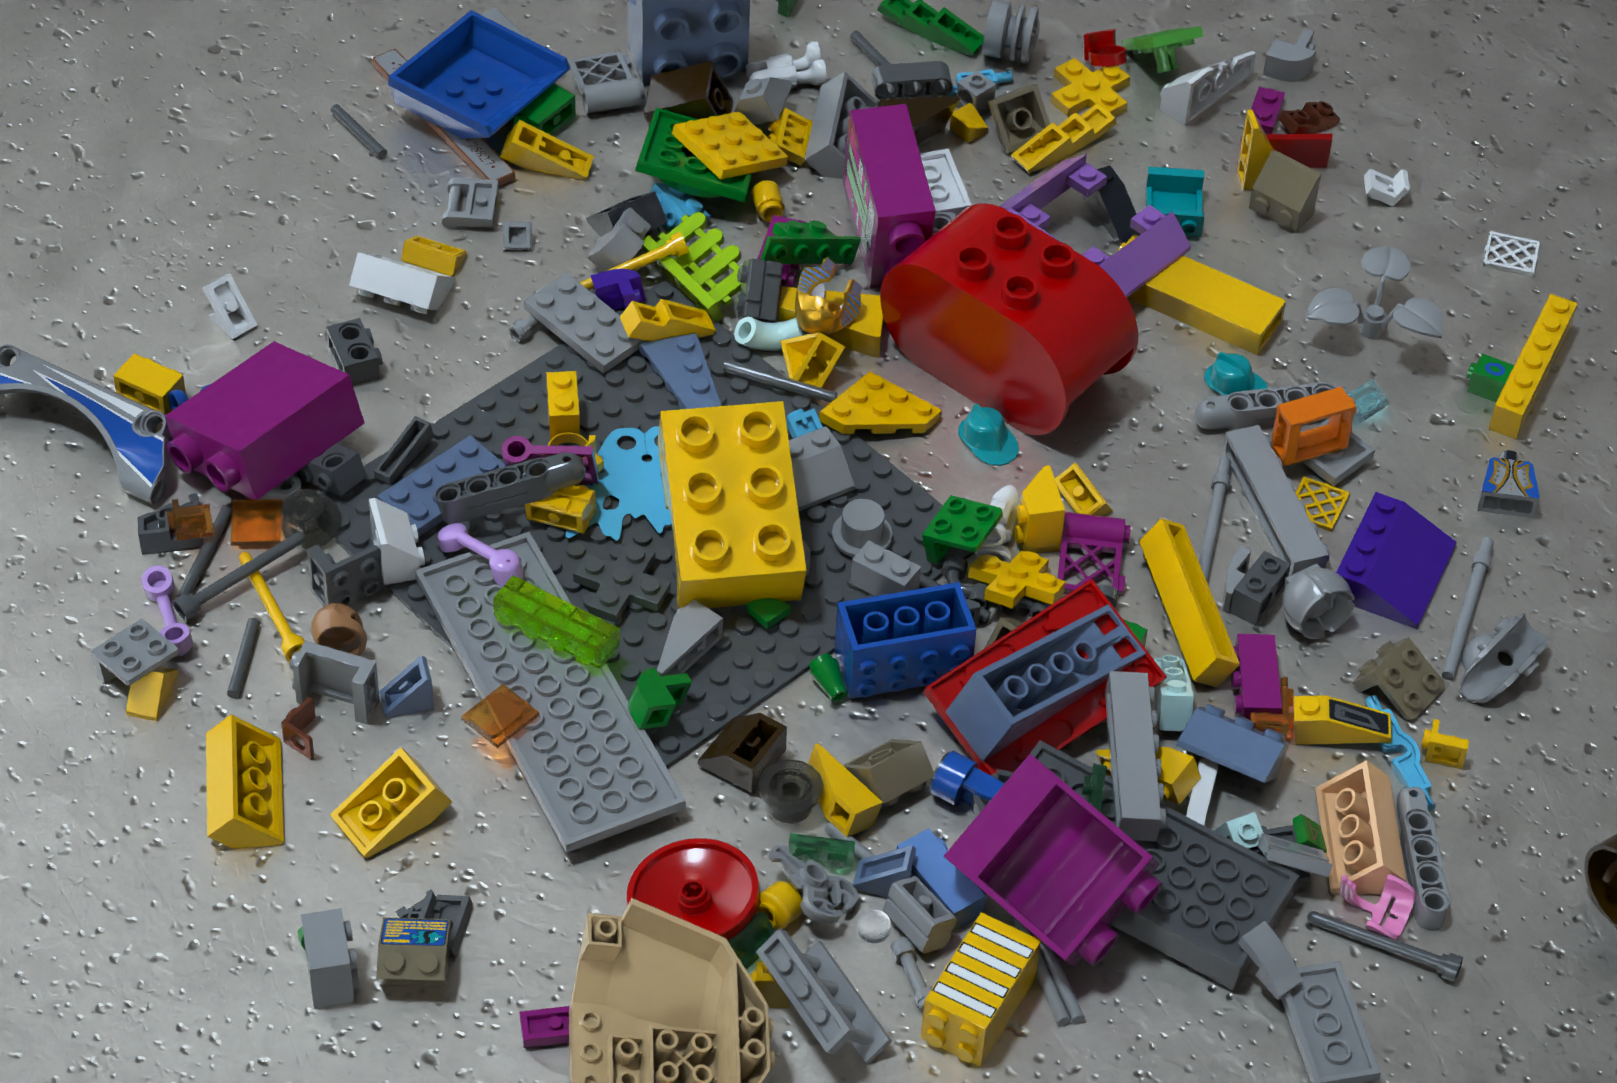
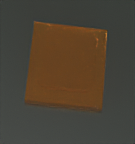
M282 499L233 500L231 546H238L240 549H270L280 543Z
M502 684L463 714L461 720L498 749L539 716V711Z

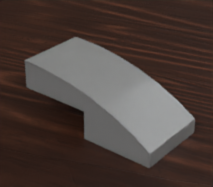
M1240 545L1233 556L1227 572L1222 602L1223 611L1226 613L1230 612L1233 590L1244 577L1249 566L1251 550Z
M1266 921L1246 933L1238 941L1239 946L1260 968L1255 975L1277 1000L1303 981L1287 949Z

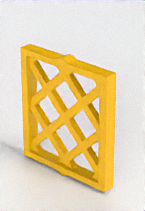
M1305 476L1295 492L1299 500L1311 497L1314 503L1305 505L1306 514L1310 522L1313 521L1316 527L1332 532L1350 496L1348 491ZM1311 484L1321 489L1312 491L1309 485ZM1303 487H1305L1307 493L1300 494ZM1329 491L1337 493L1341 496L1332 498L1329 494ZM1324 493L1327 499L1318 501L1315 495ZM1342 500V502H1341V504H1340V506H1339V508H1338L1337 505L1335 504V502ZM1330 504L1334 510L1325 512L1322 505ZM1317 507L1320 513L1311 515L1308 509ZM1335 514V516H1334V518H1333V520H1332V522H1331L1330 519L1328 518V516ZM1323 518L1326 524L1316 521V519Z

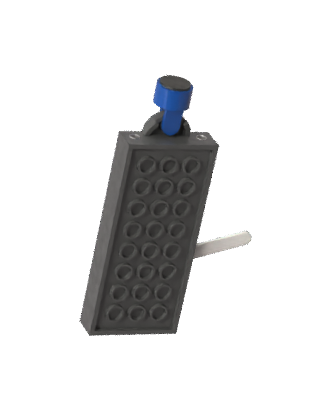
M1039 741L1030 754L1116 825L1112 777ZM956 751L947 752L937 765L929 788L931 789V794L954 806H958L962 801L972 805L973 813L977 817L1013 773L997 769V773L988 775L978 769L979 765L975 761ZM1203 758L1198 765L1201 779L1192 789L1186 816L1160 803V808H1165L1166 822L1164 828H1159L1157 840H1134L1160 864L1152 873L1162 883L1159 892L1138 914H1135L1125 905L1110 925L1234 990L1252 962V959L1239 946L1238 941L1242 936L1264 921L1273 929L1293 897L1299 875L1275 862L1266 860L1265 857L1204 826L1218 764Z

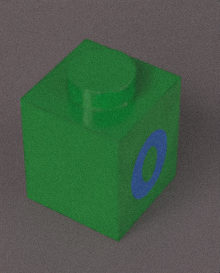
M1482 353L1477 364L1472 362L1468 369L1466 379L1470 380L1467 392L1496 402L1514 365Z

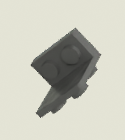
M318 544L307 549L310 589L323 607L331 603H341L349 606L351 603L366 596H371L383 588L381 551L377 545L335 563L329 553L325 554Z

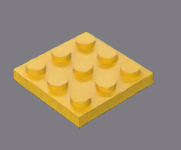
M740 112L674 124L672 135L719 179L786 166L789 157Z

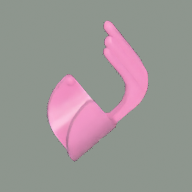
M1388 874L1379 902L1372 904L1356 894L1357 885L1348 879L1347 875H1342L1340 896L1349 904L1372 913V918L1367 921L1365 928L1398 940L1416 900L1414 888L1404 880ZM1394 898L1395 900L1389 915L1397 917V919L1388 916L1382 927L1380 926L1391 899Z

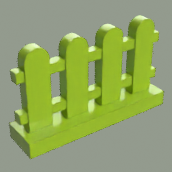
M696 212L689 217L685 214L680 218L681 224L667 235L662 232L658 236V242H655L648 235L643 239L645 243L642 247L644 252L647 253L667 244L666 241L671 239L670 236L678 232L682 233L686 243L696 236L698 240L688 247L690 253L681 257L676 255L674 259L669 255L653 262V264L686 297L702 310H706L713 321L716 320L718 322L723 318L719 307L723 304L729 306L733 302L731 298L741 290V282L737 281L739 269L737 263L742 255L736 245H729L723 250L720 248L724 243V236L720 229L714 228L707 233L703 231L708 224L703 213ZM712 252L716 255L702 267L697 265ZM730 269L733 271L720 283L716 284L714 282L727 270ZM690 270L693 274L689 275L687 272ZM708 287L710 291L706 292L704 289Z

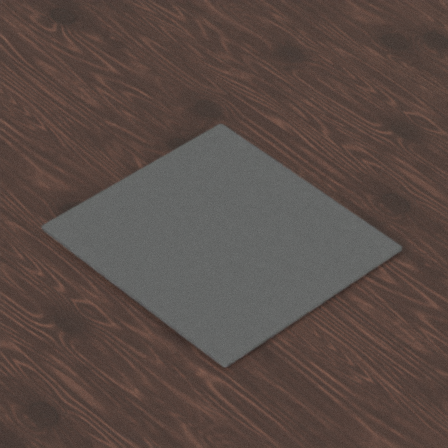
M666 281L644 292L646 301L642 303L655 307L660 299L701 309ZM619 308L615 312L621 316L625 308ZM711 319L716 332L713 335L698 338L722 406L783 401L786 420L788 419V414L798 409H803L804 412L815 409L819 418L820 411L824 408L809 396L724 372V363L728 360L783 376L749 347L739 344L735 340V336L716 320L713 321ZM564 342L431 424L434 437L391 485L375 478L374 469L386 455L384 453L363 466L367 477L346 493L338 496L332 492L323 491L303 504V512L350 556L374 546L371 532L369 499H378L377 496L468 436L471 435L503 463L501 448L505 440L512 436H523L529 440L531 445H548L550 433L546 372L576 371L580 435L587 441L589 440V435H596V453H598L605 439L613 430L637 428L645 436V433L651 427L659 426L660 411L680 410L681 408L675 395L669 393L665 387L664 380L659 374L656 375L651 368V362L647 357L644 358L639 350L603 374ZM827 426L842 447L855 484V490L799 511L802 539L811 551L809 575L805 576L801 600L784 602L791 607L790 614L766 629L747 612V605L709 608L723 618L722 638L684 672L688 674L692 684L683 704L675 706L667 726L645 729L667 768L722 731L732 718L742 717L809 670V664L813 659L823 654H832L835 649L838 602L874 597V595L850 584L852 559L854 557L842 553L833 543V525L842 515L843 508L849 502L855 499H869L878 503L883 508L885 519L890 524L893 533L891 544L887 550L921 566V573L934 581L943 576L942 567L946 557L958 556L966 560L975 553L950 547L938 564L928 562L925 548L922 545V534L943 505L855 433L842 434ZM787 431V432H788V439H789V440H792L793 438H792L790 432ZM622 436L618 439L617 445L621 449L629 450L635 447L636 440L630 436ZM657 436V437L655 438V440H654V442H655V444H656L657 446H658V436ZM567 442V443L559 444V445H557V446H581V445H578V444H576V443H569V442ZM646 454L641 459L644 462H650L652 456ZM611 495L606 497L603 508L606 510L616 509L619 505V499ZM525 504L461 522L466 526L468 535L486 545L530 532L628 701L640 674L650 668H655L657 671L673 617L678 610L676 558L672 524L665 525L662 533H658L645 515L635 519L631 514H627L623 518L621 535L618 541L614 540L611 536L603 535L598 523L589 526L584 534L578 533L571 538H567L566 529L526 519ZM444 520L419 536V542L415 543L416 547H422L425 558V565L420 566V569L471 552L472 550L463 547L454 552H443L440 549L438 533L442 528L449 525ZM628 541L656 551V559L647 574L671 582V591L658 612L629 602L617 623L588 614V604L597 590L573 582V573L586 553L615 562ZM416 579L384 585L383 582V586L454 650Z

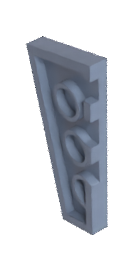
M696 333L639 343L640 353L651 362V368L656 375L659 374L664 380L665 387L669 393L675 395L681 409L722 406Z

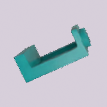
M1148 166L1145 186V208L1151 205L1164 215H1168L1173 211L1185 236L1202 237L1204 213L1202 211L1204 170Z

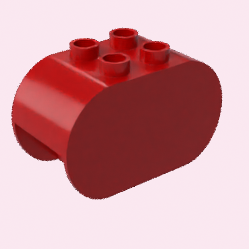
M974 204L964 209L885 275L881 284L880 302L882 314L892 338L904 355L920 369L981 407H990L999 411L1004 421L1010 426L1031 435H1044L1056 429L1065 419L1069 404L1102 375L1114 374L1125 368L1135 356L1138 346V326L1132 307L1121 288L1103 268L1074 251L1069 245L1059 242L1029 224L1023 217L993 204Z

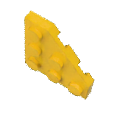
M869 371L822 409L819 414V420L842 434H854L855 429H871L872 434L895 433L896 429H911L912 433H925L941 419L942 410Z

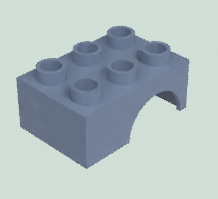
M628 0V45L643 86H650L651 76L708 61H712L720 77L746 72L749 57L750 0Z

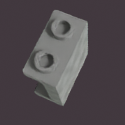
M305 641L300 651H296L293 654L290 669L293 670L292 688L295 690L297 703L301 704L311 692L354 704L355 721L368 724L380 702L376 661L309 641Z

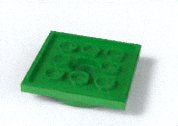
M655 108L635 171L657 177L671 188L686 194L699 197L724 196L744 202L752 173L719 179L672 135L674 124L698 119Z

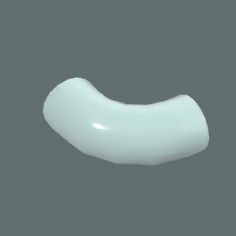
M748 316L738 322L734 336L735 340L743 346L760 351H782L780 340L809 333L801 329L796 318L782 322H762Z

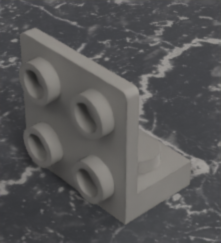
M143 619L135 622L90 651L99 680L106 684L118 677L126 685L133 684L179 654L178 648Z

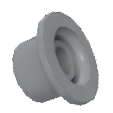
M855 499L849 502L843 508L842 515L835 521L832 529L834 545L842 553L850 557H854L868 540L887 549L891 544L893 535L891 526L885 519L883 508L878 503L869 499Z

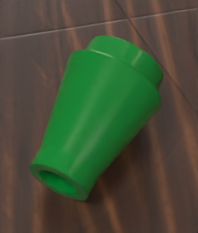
M823 654L810 662V676L825 691L832 702L840 701L848 695L836 658H833L831 654Z

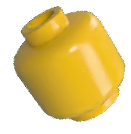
M777 881L760 893L759 904L755 912L756 918L759 923L767 928L782 930L800 917L803 912L800 907L802 897L798 890H795L789 883Z

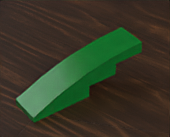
M883 0L877 9L886 17L922 38L957 52L972 56L983 44L984 35L945 7L938 12L922 0H916L914 3L910 0Z

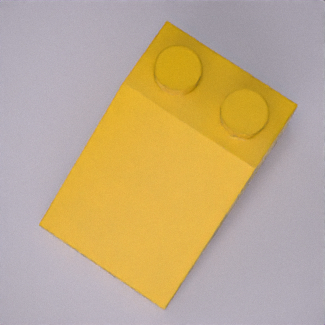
M400 747L343 801L330 816L365 858H369L428 826L452 801L422 765Z

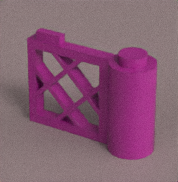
M512 436L506 439L502 445L501 451L505 467L564 452L585 457L582 460L585 464L586 474L584 479L576 485L599 484V472L593 446L531 445L529 440L523 436ZM566 458L563 462H569L571 459Z
M1065 512L1057 579L1063 580L1066 575L1074 571L1082 581L1076 585L1065 584L1063 594H1069L1090 579L1095 581L1102 575H1105L1112 582V587L1116 588L1119 594H1124L1126 576L1120 575L1123 543L1129 544L1131 525H1125L1126 519ZM1067 547L1080 549L1085 555L1074 562L1066 553ZM1101 552L1115 553V559L1107 565H1104L1096 556ZM1091 560L1099 570L1088 577L1080 566Z

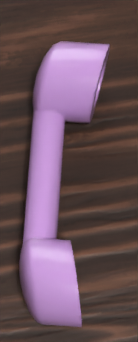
M462 523L449 524L439 531L437 537L440 549L443 552H454L466 547L487 558L493 580L498 585L511 587L523 580L524 573L521 561L514 551L509 549L496 550L468 535L467 528Z
M152 566L146 569L142 575V587L150 600L158 602L165 624L160 634L178 648L179 654L177 656H181L187 653L193 645L191 632L187 625L177 623L170 602V597L175 590V583L171 572L164 566Z

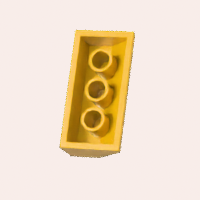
M231 714L206 732L207 837L232 849L279 846L284 843L281 739Z

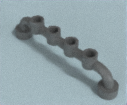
M958 556L946 557L942 567V574L947 578V583H956L964 579L968 563ZM960 582L964 596L979 602L980 607L986 608L987 603L991 602L984 599L987 585L976 583L970 586ZM1099 585V589L1115 608L1119 597L1118 590L1109 585ZM1023 596L1013 609L999 605V610L1004 614L1014 615L1017 613L1018 607L1030 609L1029 615L1032 618L1051 606V604Z

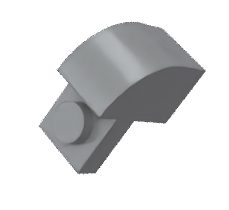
M1303 29L1296 44L1274 39L1266 54L1263 75L1282 81H1298L1310 75L1316 53V43H1312L1314 31Z
M631 207L623 212L613 230L599 238L587 258L602 272L631 260L645 243L643 238L651 225Z

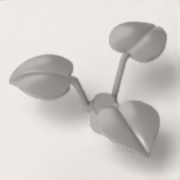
M1388 246L1372 248L1362 257L1361 264L1364 271L1371 276L1381 277L1375 305L1368 306L1362 312L1360 303L1353 302V296L1349 291L1340 288H1329L1321 291L1313 298L1306 316L1307 320H1319L1339 326L1350 325L1357 320V323L1361 324L1360 333L1368 339L1379 338L1383 333V329H1387L1388 323L1392 319L1400 327L1418 334L1435 338H1442L1443 335L1440 308L1434 302L1427 299L1411 298L1407 300L1405 305L1399 303L1386 317L1384 309L1380 306L1386 278L1393 281H1402L1407 277L1410 270V261L1407 255L1398 248Z

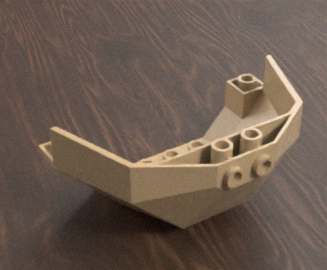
M631 898L622 916L587 914L569 1008V1083L763 1082L768 1072L773 1070L775 1053L773 1050H770V1039L774 1028L773 1019L769 1018L767 1002L726 938Z

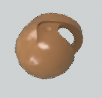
M331 603L318 610L311 621V634L314 643L342 651L340 649L342 645L352 643L359 637L360 641L357 647L347 651V653L360 656L364 652L367 644V635L363 629V623L359 614L351 607L341 603Z

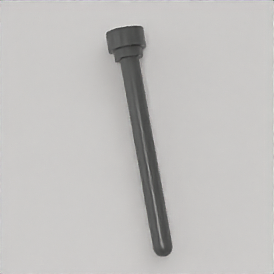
M297 532L195 595L191 593L189 595L183 594L174 599L173 605L177 613L185 622L195 617L202 604L301 545L305 541V535L302 532Z
M1311 911L1307 915L1308 922L1313 925L1436 968V972L1442 974L1444 979L1455 982L1463 962L1462 956L1451 952L1449 955L1443 953L1442 956L1316 911Z

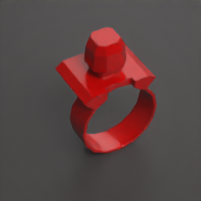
M1115 29L1084 34V61H1089L1091 65L1099 67L1118 66L1126 63V48L1116 45Z

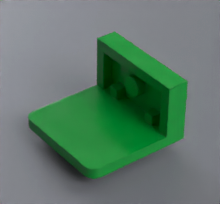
M950 495L922 534V545L925 548L927 561L938 564L950 547L970 552L978 551L1003 517L1002 509Z

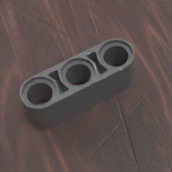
M942 61L885 64L875 67L871 72L874 93L879 100L891 97L910 99L916 96L935 98L941 95L947 96L953 89L949 67Z

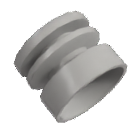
M993 0L987 18L982 54L984 56L1001 58L1005 47L1010 48V60L1015 61L1018 50H1022L1021 63L1028 64L1031 54L1036 48L1039 35V8L1032 6L1028 18H1025V5L1021 4L1017 15L1014 16L1011 15V2Z

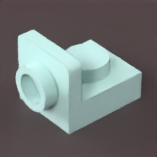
M1255 812L1227 821L1214 830L1248 849L1258 846L1261 834L1263 833Z

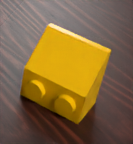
M1050 465L1044 466L1023 490L1021 505L1016 507L1018 525L1014 526V536L1016 543H1021L1024 552L1042 553L1060 550L1065 508Z

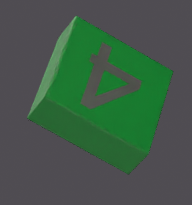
M1303 814L1293 818L1292 822L1297 842L1323 850L1326 853L1327 849L1321 825Z

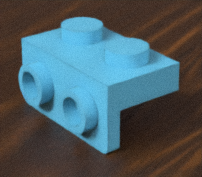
M654 183L650 192H656L668 223L662 226L668 232L682 223L680 218L685 214L689 217L693 213L701 212L705 215L707 222L709 221L711 216L702 208L703 205L689 194L675 190L665 183Z

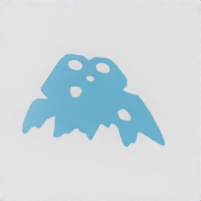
M659 426L651 427L645 433V436L637 428H619L613 430L605 439L597 453L604 460L603 469L605 472L599 474V484L584 485L590 490H594L596 496V512L588 527L598 523L603 535L611 536L614 540L618 541L621 535L622 521L627 514H631L635 519L645 515L658 533H662L665 525L672 524L670 511L665 508L663 483L660 475L659 450L654 442L659 433ZM622 436H630L636 440V445L632 449L624 450L617 445V441ZM648 454L652 456V460L644 462L641 459L642 456ZM611 495L619 499V505L616 509L606 510L603 508L606 497ZM566 529L567 538H571L579 533Z

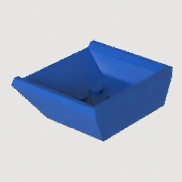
M470 10L389 75L388 87L396 105L462 139L487 138L492 136L571 68L566 57Z

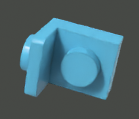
M798 409L787 415V431L790 432L793 439L823 427L815 409L806 412L803 409Z

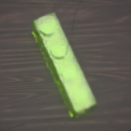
M514 575L506 582L504 588L502 587L494 596V617L505 626L512 625L522 630L527 637L531 639L538 638L548 643L556 652L564 651L574 656L582 665H592L601 669L609 657L619 648L620 628Z

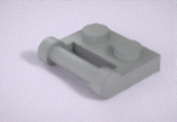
M450 179L447 188L449 192L447 210L442 216V225L447 229H454L457 226L492 228L499 190L498 180ZM468 192L465 212H459L460 195Z

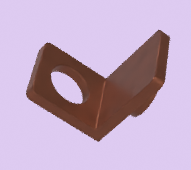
M308 697L297 708L290 710L286 718L281 722L283 742L309 759L314 756L313 740L311 736L302 730L316 717L314 699ZM296 736L302 740L305 747L297 742Z

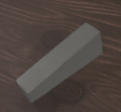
M414 416L374 469L375 478L391 485L434 437L431 423Z

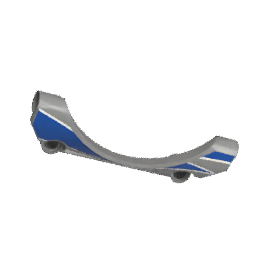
M5 344L0 347V395L21 392L38 393L58 398L73 405L95 424L106 440L116 463L119 480L124 491L151 504H156L161 500L166 490V481L163 478L168 470L167 444L173 440L163 413L51 364L13 345ZM16 356L15 362L10 365L11 359ZM163 422L162 429L156 433L158 424Z

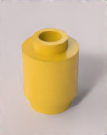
M770 180L757 183L753 187L751 194L758 216L766 222H771L773 215L782 217L784 203L777 183Z

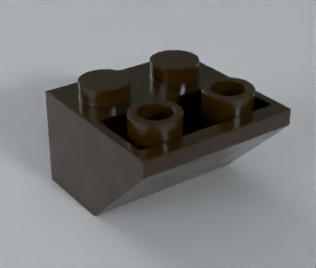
M762 713L732 718L699 758L697 765L752 793L786 751L787 726Z

